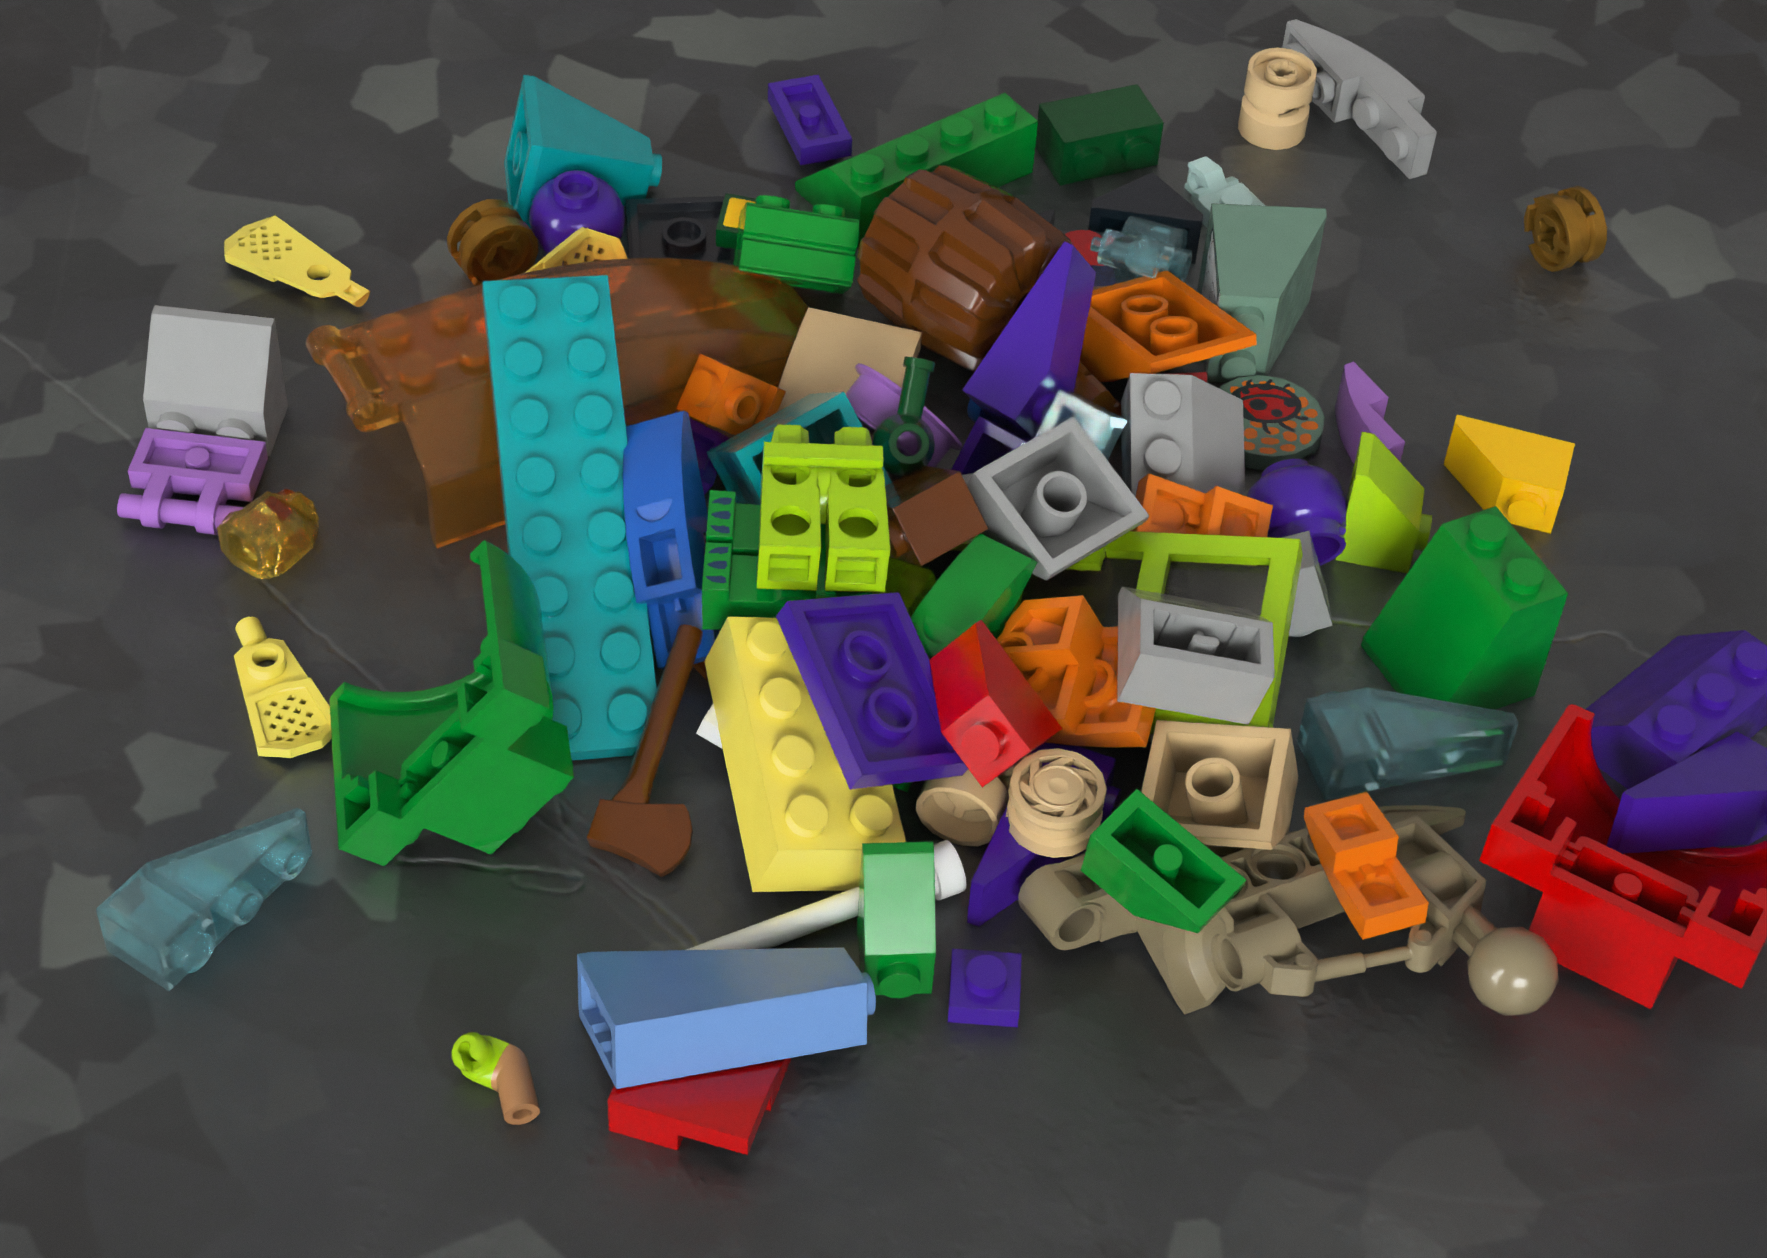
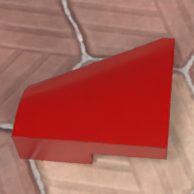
M791 1058L616 1089L614 1086L608 1097L609 1131L677 1151L683 1137L748 1155L765 1110L771 1111Z

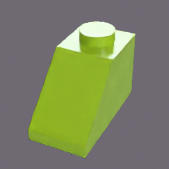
M1361 433L1346 497L1348 505L1346 533L1344 534L1346 546L1335 560L1408 573L1414 550L1423 551L1428 544L1432 515L1422 514L1424 487L1379 438L1372 433Z

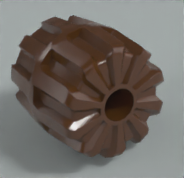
M939 165L933 172L919 169L905 177L904 182L892 194L884 197L874 211L875 215L864 238L861 239L857 254L860 260V275L857 281L864 298L898 327L922 332V346L974 373L1063 242L1066 241L1070 244L1072 242L1059 229L1010 193L959 169Z

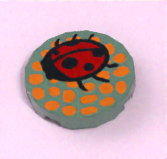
M1255 375L1239 377L1221 385L1219 388L1243 400L1244 462L1246 468L1264 471L1268 466L1282 460H1304L1305 456L1311 453L1314 455L1319 449L1325 416L1319 402L1303 387L1283 378Z

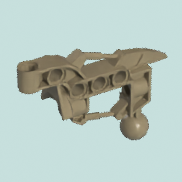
M1429 805L1378 807L1399 836L1396 852L1397 859L1429 902L1426 923L1409 927L1411 931L1407 946L1367 954L1354 952L1317 960L1316 956L1302 943L1297 929L1345 912L1320 863L1306 824L1304 829L1288 832L1272 850L1205 845L1246 879V883L1199 933L1132 915L1081 871L1085 854L1060 863L1048 864L1035 870L1025 880L1018 895L1019 906L1056 949L1064 951L1076 949L1098 940L1103 942L1120 935L1138 932L1184 1015L1211 1005L1225 987L1237 992L1260 983L1269 994L1305 997L1313 993L1315 982L1364 973L1366 968L1405 961L1406 967L1411 971L1427 972L1436 963L1442 966L1459 947L1470 956L1467 961L1469 985L1482 1005L1503 1016L1528 1015L1536 1011L1549 1001L1559 981L1557 957L1542 936L1522 926L1496 928L1481 913L1487 880L1439 836L1464 824L1466 811L1456 807Z

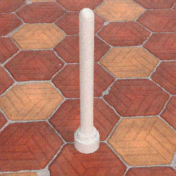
M948 840L933 844L935 899L938 901L964 892L967 887L962 862L954 846ZM859 886L686 950L770 949L857 917Z

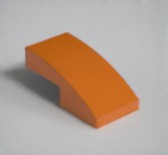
M1147 474L1138 481L1135 497L1149 514V518L1145 523L1131 531L1267 537L1273 505L1219 486H1215L1207 493L1167 479ZM1245 565V566H1254V567H1257V566H1259V565Z
M1367 792L1305 807L1304 821L1320 863L1340 904L1362 940L1426 923L1429 902L1397 859L1396 852L1399 836Z

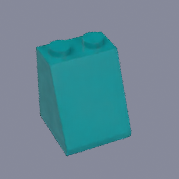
M844 391L809 394L706 452L726 490L736 492V503L760 505L764 442H771L774 428L778 424L801 425L805 430L809 431V443L833 444L835 432L843 427H863ZM883 466L886 486L892 481Z

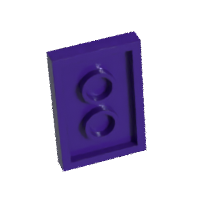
M899 592L793 600L785 603L776 615V618L850 790L963 776L968 768L941 733L930 661Z

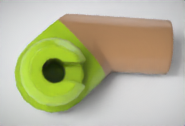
M477 1032L465 1033L456 1040L451 1051L454 1065L471 1081L498 1092L503 1117L507 1123L512 1125L526 1124L539 1115L540 1108L529 1062L521 1049L500 1039L480 1035Z

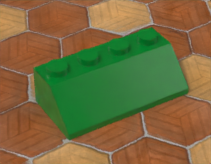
M1002 93L795 181V190L812 206L826 204L846 209L845 218L858 219L860 227L857 249L859 250L861 239L864 238L875 215L874 211L884 197L892 194L904 182L905 177L919 169L933 172L939 165L949 166L997 188L1032 173L1038 120L1010 96Z

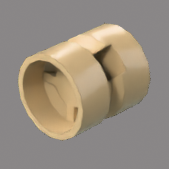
M1278 47L1264 49L1255 53L1250 58L1244 87L1245 95L1242 97L1238 121V130L1249 143L1264 149L1281 150L1298 145L1305 137L1310 109L1309 103L1312 101L1317 68L1311 59L1292 49Z
M1017 764L983 788L969 769L963 776L925 780L916 801V812L921 822L933 834L954 844L981 846L990 843L1007 807L1010 780Z

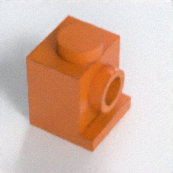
M699 354L676 409L686 411L689 416L708 425L737 435L777 413L786 391L734 367Z

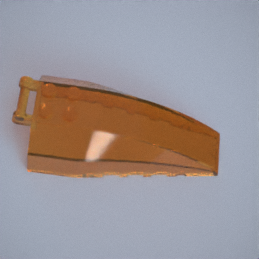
M631 258L592 261L557 266L499 279L516 280L608 275L626 426L673 414L676 411L680 412L676 407L699 354H703L779 387L789 354L808 309V306L793 287L781 282L779 277L740 271L738 266L690 259ZM483 284L340 330L332 325H323L314 329L306 339V348L317 364L326 367L346 403H348L346 412L356 429L369 432L401 421L405 424L426 483L431 538L436 548L505 524L482 298ZM384 391L385 394L380 395L378 392ZM689 416V418L708 427V424Z

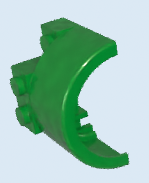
M483 540L470 553V560L480 565L488 631V635L482 640L480 645L481 653L473 660L474 672L446 685L410 692L371 690L343 682L330 697L339 850L385 866L406 845L412 844L425 828L492 854L514 833L519 832L536 812L555 795L560 794L574 778L567 726L552 720L553 698L541 606L536 588L519 563L499 547L486 540Z

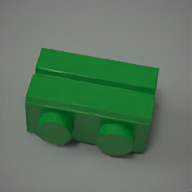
M768 195L757 196L756 203L747 202L744 205L739 216L732 278L845 294L851 288L860 222L858 219L845 218L846 209L834 205L816 204L812 206V212L789 209L790 201L788 199Z

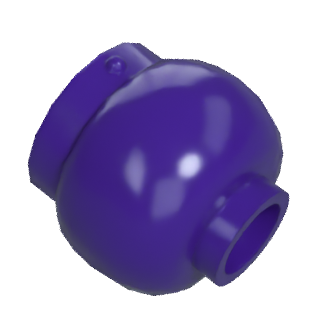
M574 170L564 172L556 178L549 180L536 192L530 208L529 224L530 229L538 239V247L542 250L543 257H545L566 238L582 227L617 237L621 241L625 225V212L618 193L610 184L588 172Z
M1302 459L1282 460L1268 466L1262 472L1261 478L1253 484L1247 494V497L1273 505L1267 537L1282 538L1310 531L1319 565L1321 566L1334 560L1343 552L1346 546L1344 534L1346 533L1348 506L1346 496L1338 479L1325 469L1309 465L1307 461Z

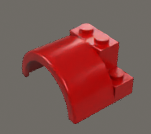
M1568 705L1492 823L1479 861L1543 892L1529 930L1545 939L1556 955L1558 964L1649 1009H1652L1678 958L1742 989L1767 941V840L1758 844L1736 848L1710 847L1624 854L1608 847L1607 842L1620 799L1604 780L1594 757L1591 732L1595 714L1577 705Z

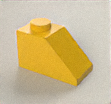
M1457 414L1443 465L1483 510L1496 506L1511 524L1551 534L1564 494L1575 443Z

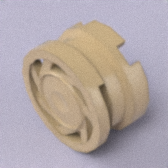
M1060 748L1039 750L1024 757L1014 768L1009 785L1006 817L1009 820V832L1022 847L1034 854L1046 857H1069L1086 850L1090 835L1101 825L1102 809L1107 790L1102 772L1088 758L1077 752ZM1051 762L1042 767V763Z

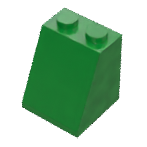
M1494 506L1441 524L1363 636L1361 646L1429 734L1535 696L1568 592L1501 511Z

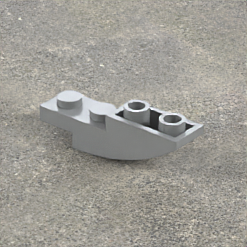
M1297 19L1287 21L1283 46L1281 48L1292 49L1304 54L1313 61L1317 68L1312 102L1318 105L1334 123L1352 118L1357 126L1364 130L1384 152L1386 157L1408 179L1426 175L1437 131L1421 116L1425 95L1389 64L1349 40Z

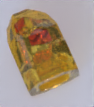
M284 489L278 493L267 491L243 509L228 513L219 524L217 531L221 551L234 566L255 578L271 579L285 573L313 548L318 535L319 517L314 501L304 496L301 492H294L289 489Z

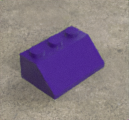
M1746 630L1683 635L1674 638L1586 708V710L1595 714L1592 723L1591 739L1598 768L1626 789H1630L1735 732L1752 738L1767 725V645Z

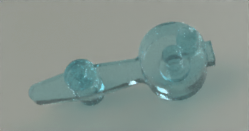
M1130 216L1121 232L1112 229H1106L1105 233L1096 231V233L1103 237L1094 236L1092 239L1090 250L1098 252V264L1112 267L1111 281L1113 284L1143 276L1154 279L1158 272L1162 271L1171 272L1183 282L1188 275L1192 251L1186 249L1187 231L1185 229Z

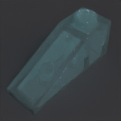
M1367 687L1345 692H1328L1319 697L1306 699L1297 742L1324 799H1331L1505 765L1519 722L1514 713Z

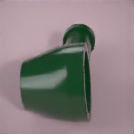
M904 357L903 367H906L897 414L881 421L872 435L873 446H883V466L886 472L895 476H904L924 465L927 466L934 454L935 441L933 433L927 423L922 420L930 372H934L935 362L930 360ZM903 432H909L917 439V450L911 456L901 454L897 448V439Z

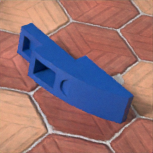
M680 411L626 426L628 445L623 450L624 513L636 603H647L657 667L663 670L680 625L695 626L703 632V638L694 664L705 661L720 630L702 629L704 536H706L708 513L689 414L686 411Z

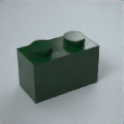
M1138 84L1039 104L1035 148L1059 186L1158 165L1164 122Z

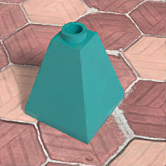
M523 75L504 159L508 203L515 208L522 220L530 228L529 214L536 192L546 182L560 174L579 170L605 180L616 190L623 206H626L625 200L646 199L649 186L658 187L662 173L661 154L652 153L649 137L535 76Z

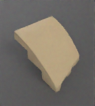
M808 307L778 388L786 391L777 412L809 394L843 391L846 394L859 377L855 369L858 363L874 369L902 388L906 367H903L904 357H918L922 332Z

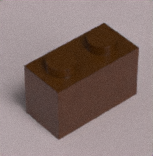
M924 465L885 486L890 558L923 566L988 529L960 471Z

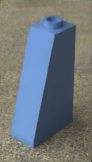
M844 947L607 951L577 954L579 1017L616 1089L866 1045L867 1015L874 1014L876 1009V996L871 977L867 972L861 973Z

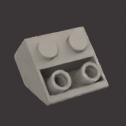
M1122 586L1118 594L1117 701L1249 725L1275 678L1273 623L1249 609Z

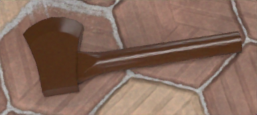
M686 624L680 625L677 630L629 773L621 788L611 800L600 799L587 835V840L591 847L629 859L660 877L671 873L684 860L691 847L693 836L690 814L684 804H650L653 782L703 638V632L699 628Z

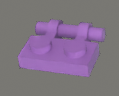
M145 428L128 468L131 488L145 489L143 495L121 493L117 504L118 516L120 518L140 520L141 525L144 527L162 529L166 523L195 526L196 532L202 534L218 535L220 530L242 532L246 525V508L226 505L228 499L252 502L268 460L266 444L263 441ZM173 493L200 496L198 502L171 499Z

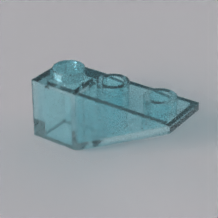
M295 808L144 864L96 908L107 951L166 990L170 991L188 973H194L202 968L209 960L214 948L237 926H243L250 922L259 911L262 902L285 880H292L301 873L309 857L313 855L306 813L299 808Z

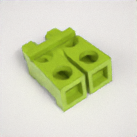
M778 424L774 428L771 442H764L756 589L817 591L821 551V524H824L826 547L825 591L885 593L890 557V538L885 477L882 469L883 446H873L867 428L843 427L835 432L833 444L809 443V431L805 430L801 425Z

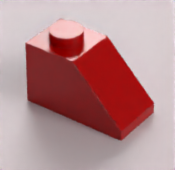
M982 620L972 625L929 660L941 733L982 788L1063 729Z

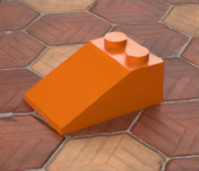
M1166 270L1093 290L1080 362L1099 382H1114L1123 378H1129L1130 373L1155 374L1257 345L1256 333Z

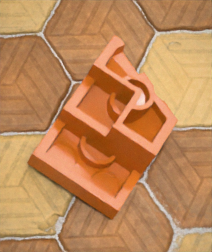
M1083 595L1024 600L1007 620L1003 632L996 640L1063 728L1045 743L1108 748L1147 747L1156 708L1117 701L1118 626L1103 627Z

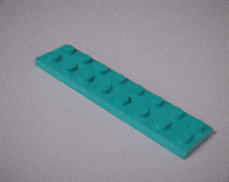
M608 275L483 281L482 298L508 554L528 574L539 597L554 707L552 720L567 726L572 761L634 756L657 691L647 603H636L626 537L623 498V450L628 445Z

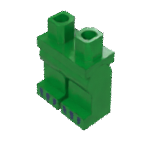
M710 490L702 582L703 630H721L727 617L776 618V615L787 601L872 594V592L825 591L826 547L824 524H821V551L817 591L756 589L760 505L736 503V492Z

